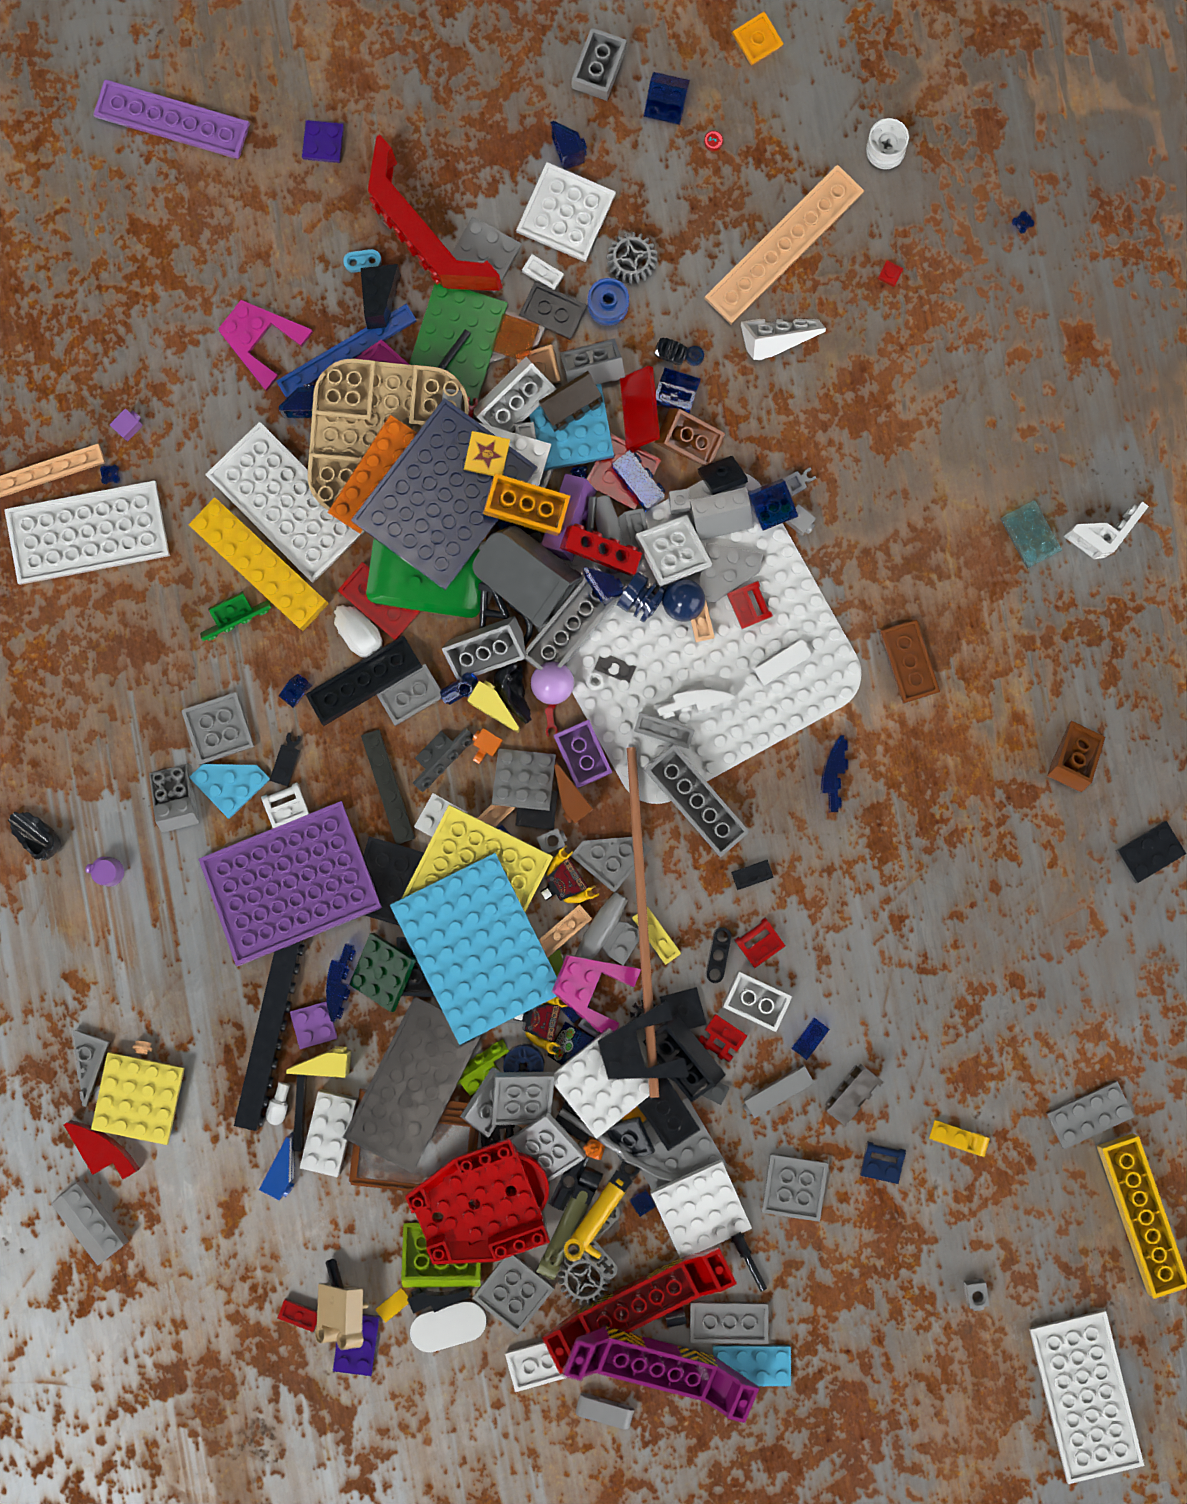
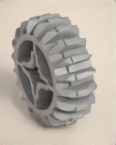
M632 232L631 237L625 233L624 239L618 236V242L613 240V247H608L610 254L606 255V259L610 261L607 262V266L611 267L610 273L616 272V279L620 276L622 277V283L629 279V284H632V280L635 279L638 284L640 283V277L645 281L647 279L646 275L651 276V270L656 269L654 263L658 259L655 257L657 250H652L654 244H648V237L642 240V234H639L637 238L635 237V232ZM632 245L640 247L644 252L642 250H635ZM626 247V253L621 255L620 258H616L618 252ZM630 252H631V256H633V258H635V260H634V265H633V261H631V258H629ZM648 258L645 266L638 270L637 264L642 262L643 259ZM620 265L628 266L631 269V271L623 269L622 267H620Z
M584 1256L577 1261H570L567 1258L564 1260L567 1266L561 1265L560 1269L564 1272L558 1273V1277L564 1279H560L558 1285H564L561 1288V1292L568 1291L565 1295L567 1299L572 1295L573 1303L578 1298L579 1305L583 1304V1300H586L587 1305H590V1298L597 1302L596 1295L604 1296L601 1290H608L605 1284H609L610 1280L604 1279L601 1276L600 1282L595 1280L590 1274L593 1266ZM587 1263L582 1270L572 1269L577 1264ZM587 1272V1279L581 1284V1277L578 1276L583 1277ZM568 1274L577 1280L576 1289H573L569 1284ZM586 1286L596 1287L590 1292H581Z

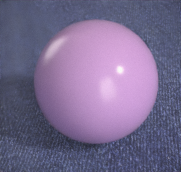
M545 662L540 665L543 669L539 670L536 668L532 674V692L543 703L559 704L565 701L573 691V675L565 665L561 668L558 667L559 662Z

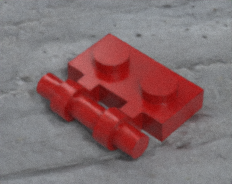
M715 1014L705 1028V1031L711 1035L708 1039L700 1035L698 1040L706 1050L710 1049L717 1054L718 1058L730 1063L733 1056L728 1053L729 1049L732 1048L737 1052L748 1035ZM716 1038L725 1043L723 1048L713 1043Z

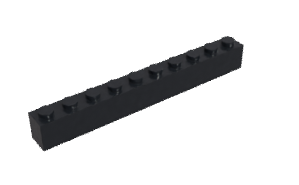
M303 940L277 950L273 954L235 1117V1127L257 1131L264 1125L265 1115H263L264 1108L268 1107L270 1097L267 1094L268 1090L272 1089L274 1083L272 1073L278 1066L279 1059L276 1058L277 1051H281L283 1039L280 1038L282 1032H285L287 1027L285 1017L286 1013L290 1012L292 1002L289 1001L290 995L294 994L296 988L294 978L300 971L301 964L298 961L299 956H303L305 945L302 944Z

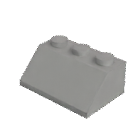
M615 339L560 353L567 383L589 371L595 384L616 381L625 377L622 357Z
M746 487L690 500V511L695 531L700 541L754 528Z

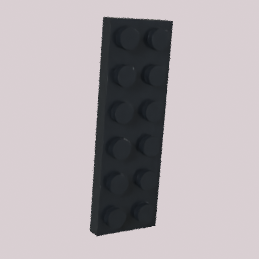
M403 635L305 695L321 724L325 726L422 668V665Z

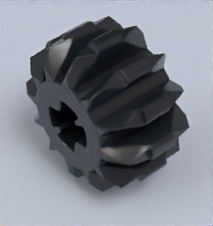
M660 338L654 353L659 359L675 365H681L686 358L687 347L678 341Z

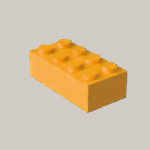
M495 473L483 514L558 536L562 528L570 495Z

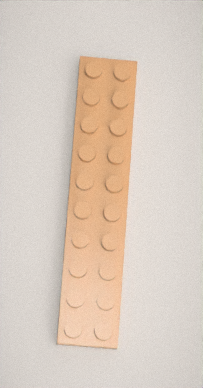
M837 165L704 299L732 325L864 193V190Z

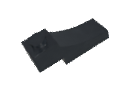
M418 1287L410 1291L407 1301L413 1314L429 1306H432L435 1313L470 1297L471 1291L469 1287H462L451 1291L433 1292L428 1291L427 1287L423 1289Z

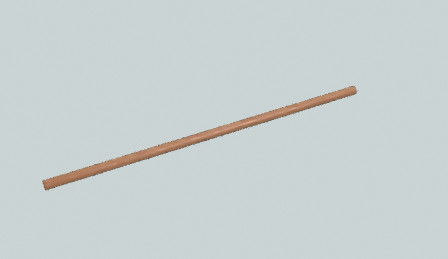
M636 747L627 748L645 1013L653 1008L637 753ZM655 1025L645 1027L648 1067L657 1065ZM648 1078L650 1098L659 1097L658 1078Z

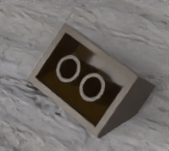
M589 371L539 400L542 413L554 432L565 429L568 423L581 419L586 412L596 410L603 403L602 396Z

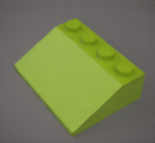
M403 1223L401 1272L403 1288L481 1287V1263L432 1264L420 1224Z

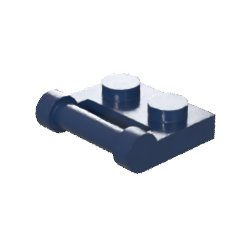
M867 1141L860 1176L899 1184L906 1150L882 1147ZM874 1152L896 1157V1163L872 1158L871 1154Z

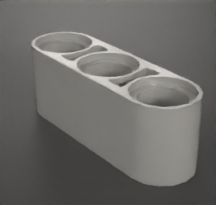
M581 1393L575 1414L582 1418L628 1430L635 1409L615 1401Z

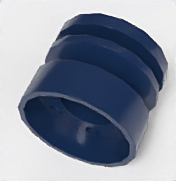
M637 572L621 595L617 606L626 612L633 606L636 607L633 616L637 617L641 611L644 612L640 621L645 623L660 605L666 589L661 587L655 593L654 590L657 583L652 584L648 589L646 585L649 578Z
M522 1043L515 1045L509 1050L504 1059L503 1070L504 1072H543L545 1064L543 1054L537 1047L531 1044ZM527 1062L528 1070H520L521 1065L519 1063Z

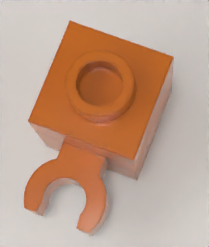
M484 728L481 731L478 730L472 739L475 741L473 745L479 748L473 761L480 765L486 753L494 757L503 740Z

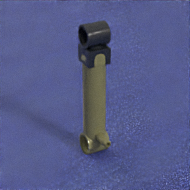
M585 1166L551 1241L536 1270L537 1273L552 1280L555 1279L565 1257V1243L580 1225L587 1207L590 1205L599 1186L603 1173Z

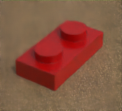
M285 1298L277 1319L314 1332L317 1325V1311Z

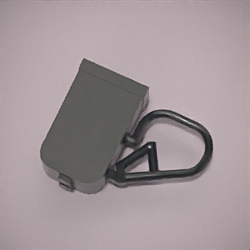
M505 527L492 534L480 544L478 548L480 552L473 562V571L482 580L478 587V590H481L479 629L486 626L487 617L499 619L510 617V613L503 600L504 598L508 605L525 620L526 633L523 638L524 645L526 646L533 633V624L540 628L548 623L564 604L583 575L576 569L571 568L519 527ZM488 592H492L500 611L487 609Z

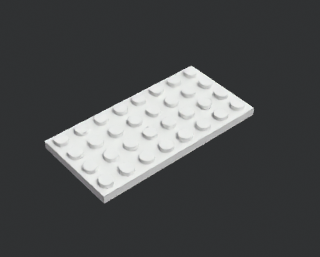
M261 422L249 431L205 474L312 583L365 533L363 530L359 534L327 513L328 510L320 505L311 493L307 478L308 470Z
M156 481L4 509L19 585L170 556Z
M1101 1310L1029 1328L1067 1483H1076L1144 1466L1106 1311Z

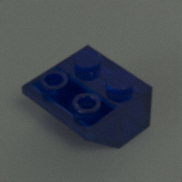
M653 72L643 117L680 125L690 80Z
M664 368L656 391L657 405L668 409L679 408L690 414L701 378Z

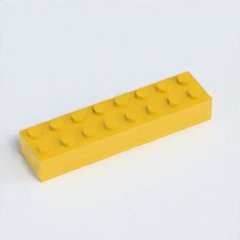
M215 497L188 524L302 631L329 605L322 596Z
M1132 1133L1096 1145L1147 1294L1155 1299L1187 1288V1274L1140 1137Z

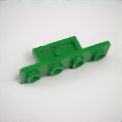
M242 591L208 608L216 625L201 632V640L211 641L221 632H229L240 623H248L252 620V617L258 614L259 616L266 614L271 608L270 601L266 600L251 607Z

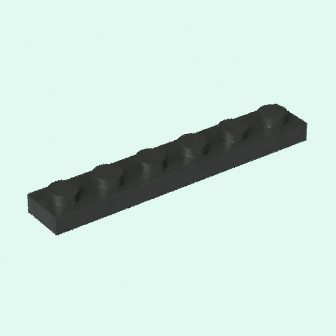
M380 730L361 735L396 844L415 839Z

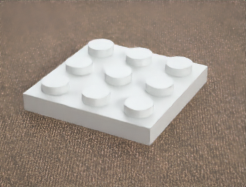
M687 515L637 533L635 536L659 586L702 571L712 565Z

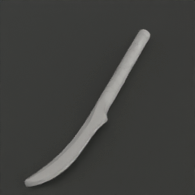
M564 1108L561 1110L560 1116L596 1139L582 1120ZM604 1135L596 1139L621 1156L625 1162L633 1164L659 1179L673 1181L681 1176L680 1174L660 1170L643 1162Z

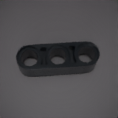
M724 927L717 928L712 937L706 968V977L712 983L721 982L725 973L731 933ZM720 931L727 933V939L723 942L717 939V934ZM716 950L723 951L724 956L721 960L714 959L713 954ZM712 969L719 970L720 976L717 979L710 978L709 973Z

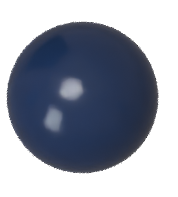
M684 578L673 581L664 591L662 598L663 608L674 620L681 622L691 621L698 617L704 609V591L698 583L690 579Z

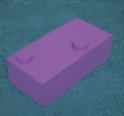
M565 474L559 492L570 495L560 534L554 536L545 533L541 545L558 558L573 562L575 554L560 549V545L567 526H574V524L585 526L588 515L589 496L595 497L596 490L587 479Z

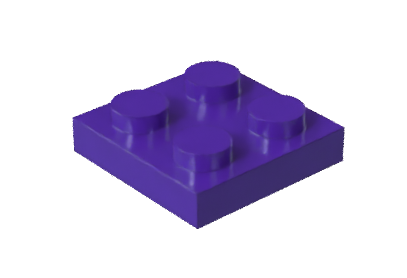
M306 120L302 159L340 163L344 124Z

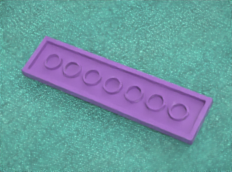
M104 79L93 114L95 118L235 159L240 158L250 126L249 121L106 79Z

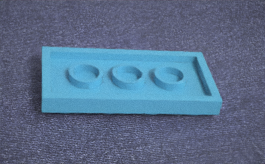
M713 1345V1356L756 1385L791 1386L790 1345Z

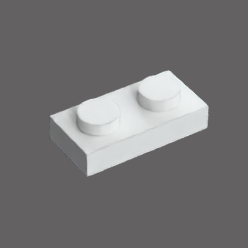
M533 254L522 269L524 274L553 290H556L564 277L562 272Z

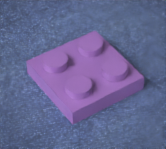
M328 1001L290 1011L300 1049L338 1039Z

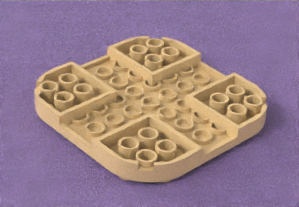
M344 359L330 365L319 376L313 395L307 478L314 498L320 505L329 510L389 415H392L418 433L441 403L443 391L447 396H454L458 393V390L462 392L461 410L468 415V398L462 384L453 374L437 367L361 359ZM445 389H453L456 392L448 394ZM448 400L449 402L453 403V404L457 407V405H456V403H455L454 401Z

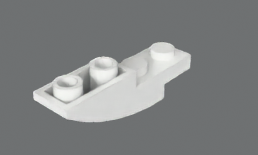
M715 690L682 692L672 696L674 703L657 708V713L659 717L663 716L666 719L675 716L674 712L681 710L684 713L693 710L692 706L695 705L697 712L702 711L705 714L714 711L713 707L720 705L723 708L732 705L731 701L735 697L732 694Z

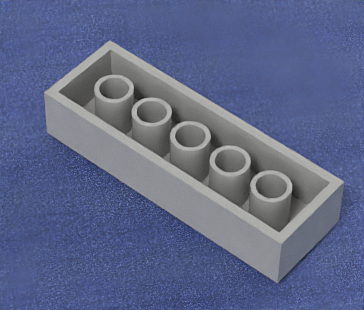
M594 566L525 650V660L539 670L543 669L540 666L541 664L550 661L559 662L558 667L560 668L566 665L618 602L625 590Z
M674 744L669 745L643 768L719 857H722L749 833V830Z

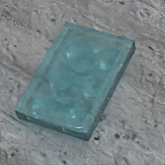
M1035 500L1000 518L1027 569L1062 551Z

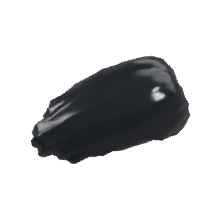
M518 662L502 667L496 672L494 684L506 705L520 721L526 724L532 720L530 717L531 709L524 699L523 667Z
M14 812L10 815L8 821L11 824V833L34 859L46 861L59 850L61 841L58 835L41 819L29 812Z

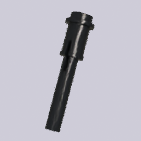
M739 1232L731 1236L730 1241L735 1244L740 1257L744 1258L760 1292H762L767 1287L750 1255L752 1252L744 1239L745 1235Z

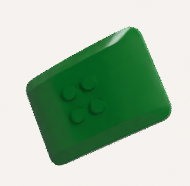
M373 539L366 596L368 600L377 604L474 618L480 612L481 590H478V587L482 580L475 575L473 562L480 550L477 548L445 591L376 539Z

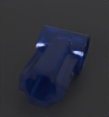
M467 672L457 681L441 689L440 694L443 702L450 705L462 697L470 696L478 683L477 677L473 673Z

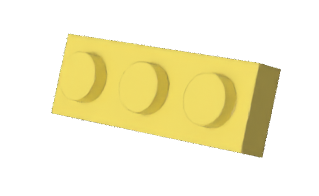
M647 906L649 942L666 965L679 956L681 952ZM636 914L632 919L638 926V914Z

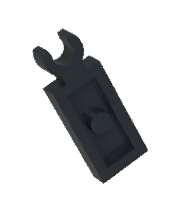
M288 733L286 736L287 746L281 744L269 780L289 787L301 751L295 748L302 740V737L298 736L297 740L292 742L291 733Z

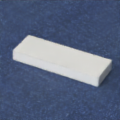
M801 639L753 671L762 685L765 686L812 656V653L803 639Z

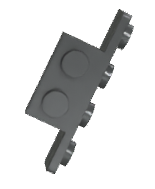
M465 728L452 741L440 731L415 757L425 770L413 784L422 792L429 788L466 747L471 745L474 735Z

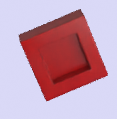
M886 261L878 280L895 287L904 268Z

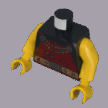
M565 845L551 860L546 870L547 877L545 878L549 886L540 892L546 901L557 895L560 901L563 900L566 903H581L599 896V893L596 895L592 893V889L596 887L595 885L587 886L569 859L573 851L567 854L565 852L567 845Z
M555 997L513 1018V1020L523 1022L522 1029L525 1031L526 1037L534 1045L547 1050L550 1054L557 1055L552 1049L553 1046L560 1047L558 1043H553L561 1007H567L568 1005L564 1004L560 998Z

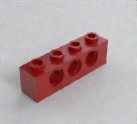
M579 524L567 526L560 549L628 576L636 574L642 553L637 551V547L628 544L626 546L621 545L620 541L614 538H609L608 540L602 537V533L597 531L588 532L584 526ZM582 537L587 539L586 547L581 544ZM600 544L605 547L603 554L598 550ZM617 551H620L622 554L621 561L616 558Z

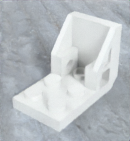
M1141 502L1138 505L1134 504L1131 508L1129 507L1122 516L1125 519L1120 523L1118 522L1114 528L1108 523L1076 524L1063 537L1091 558H1105L1115 552L1149 506Z

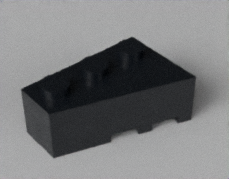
M391 264L360 268L364 318L367 329L386 328L392 310L393 299L396 296L397 285L401 278L399 265Z

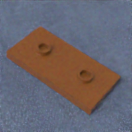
M917 619L880 630L902 703L939 693L940 689Z

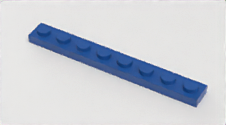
M406 303L390 313L386 328L367 329L366 327L278 379L276 382L285 397L289 398L316 382L322 372L333 363L358 357L381 339L385 341L417 322Z

